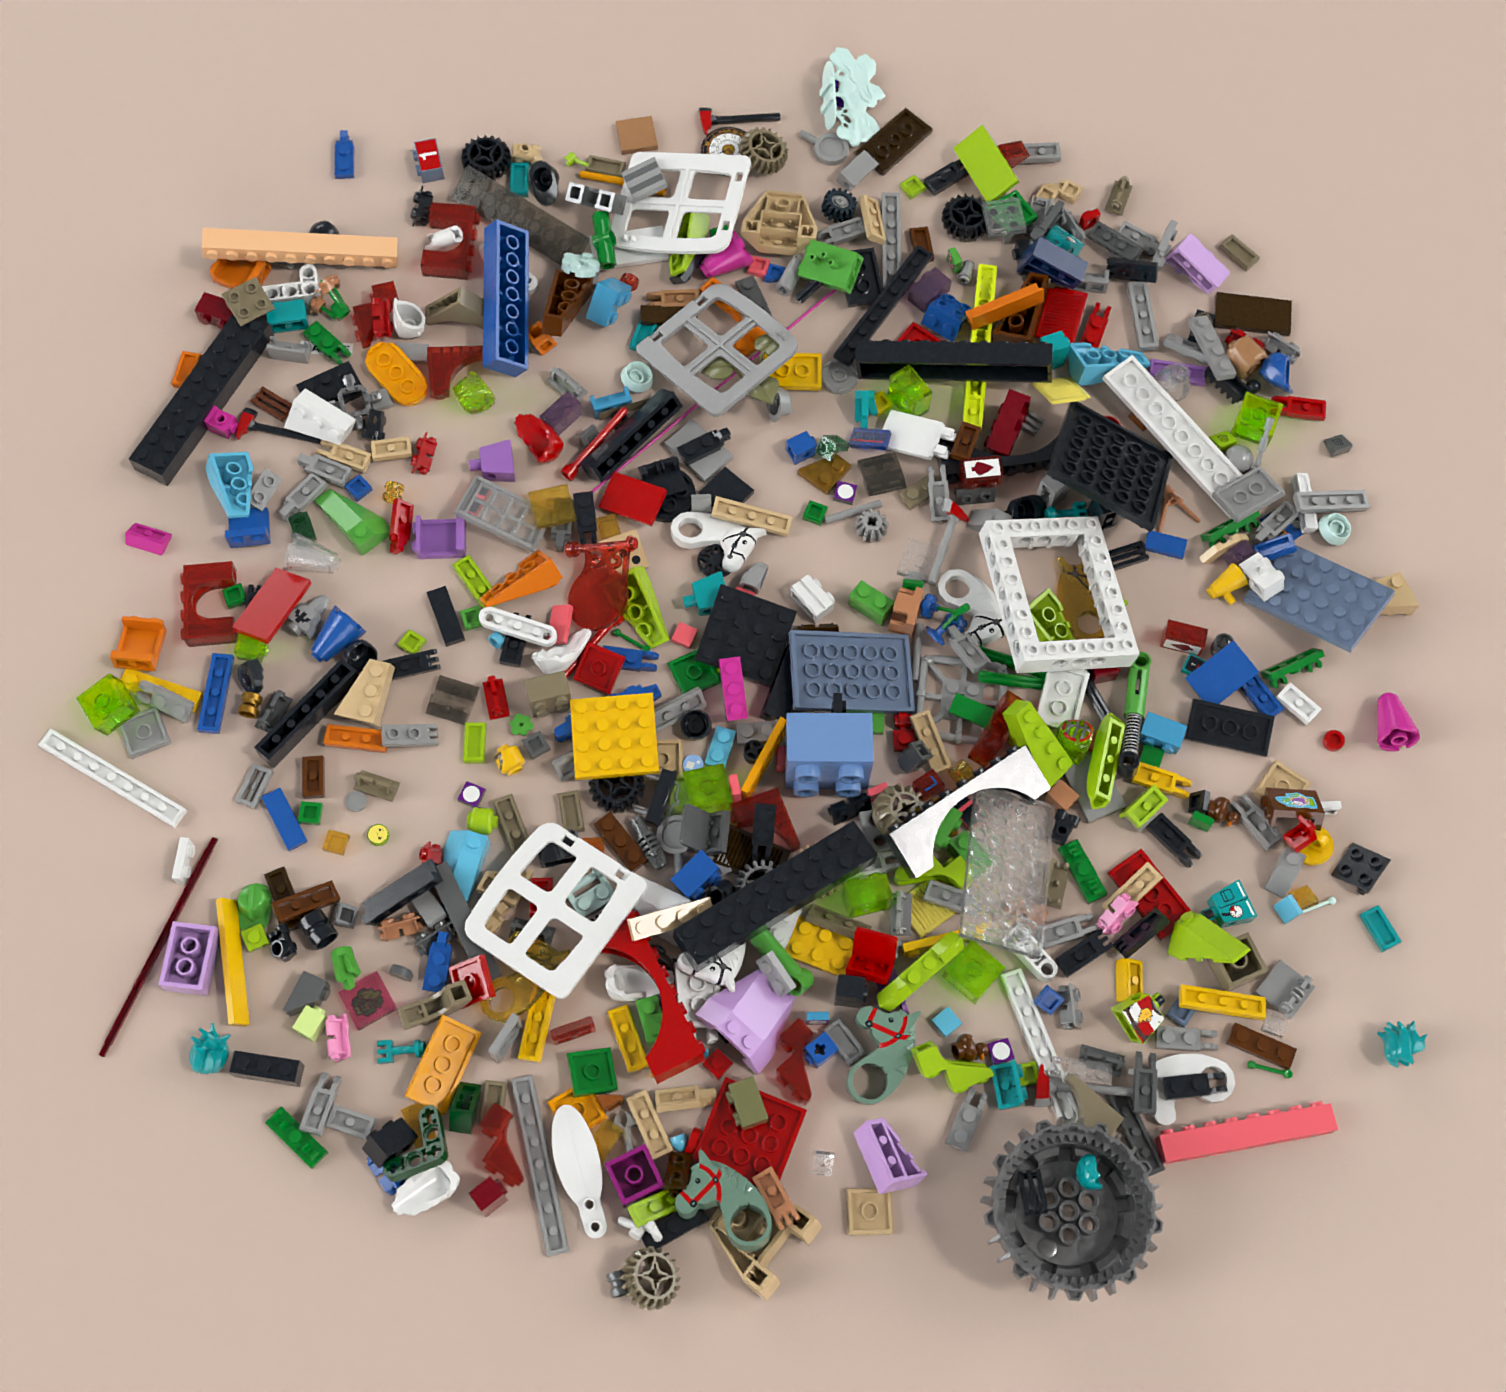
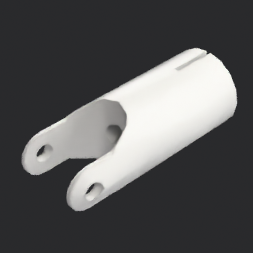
M458 226L434 232L427 236V239L432 242L426 245L424 249L432 252L462 241L463 233Z

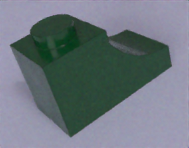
M466 1082L459 1083L450 1108L449 1131L465 1134L472 1133L482 1085Z

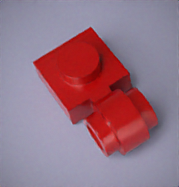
M898 712V715H894V727H898V730H893L892 732L894 752H903L909 747L910 743L915 742L914 729H907V727L911 726L909 718L911 714H907V712Z

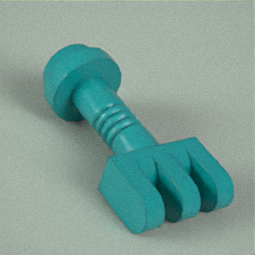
M1073 502L1071 505L1072 509L1056 510L1054 506H1049L1044 511L1045 518L1089 516H1084L1088 514L1087 509H1082L1086 507V502Z
M419 1039L414 1041V1045L393 1047L392 1040L377 1041L378 1047L386 1046V1049L377 1050V1055H386V1058H378L377 1064L394 1063V1055L415 1053L416 1057H422L426 1049V1043Z

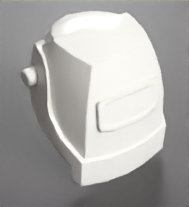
M394 298L392 317L397 335L406 339L421 336L424 332L426 318L423 312L413 303Z

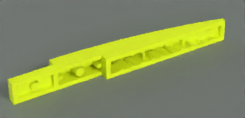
M978 264L973 308L994 300L997 266ZM992 323L973 330L971 327L970 342H991ZM966 381L962 421L979 426L982 430L986 382Z

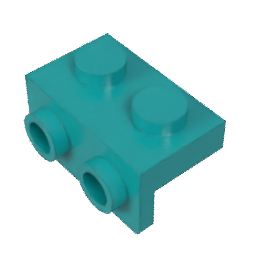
M1013 1059L1011 1062L990 1066L994 1074L992 1078L999 1111L1026 1106L1025 1100L1028 1099L1026 1086H1021L1020 1078L1024 1077L1022 1065H1017L1016 1060Z

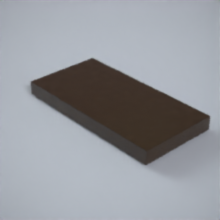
M905 108L859 148L856 155L858 156L865 150L879 163L875 170L884 176L932 133L933 128Z
M1216 292L1214 328L1240 329L1242 331L1267 334L1269 331L1272 334L1277 332L1281 336H1290L1292 301Z

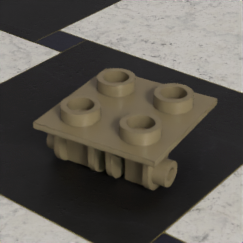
M256 277L221 294L228 309L232 311L240 326L275 309Z

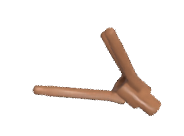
M1166 485L1158 532H1162L1167 507L1178 504L1195 521L1200 522V519L1182 503L1184 500L1176 495L1170 485Z

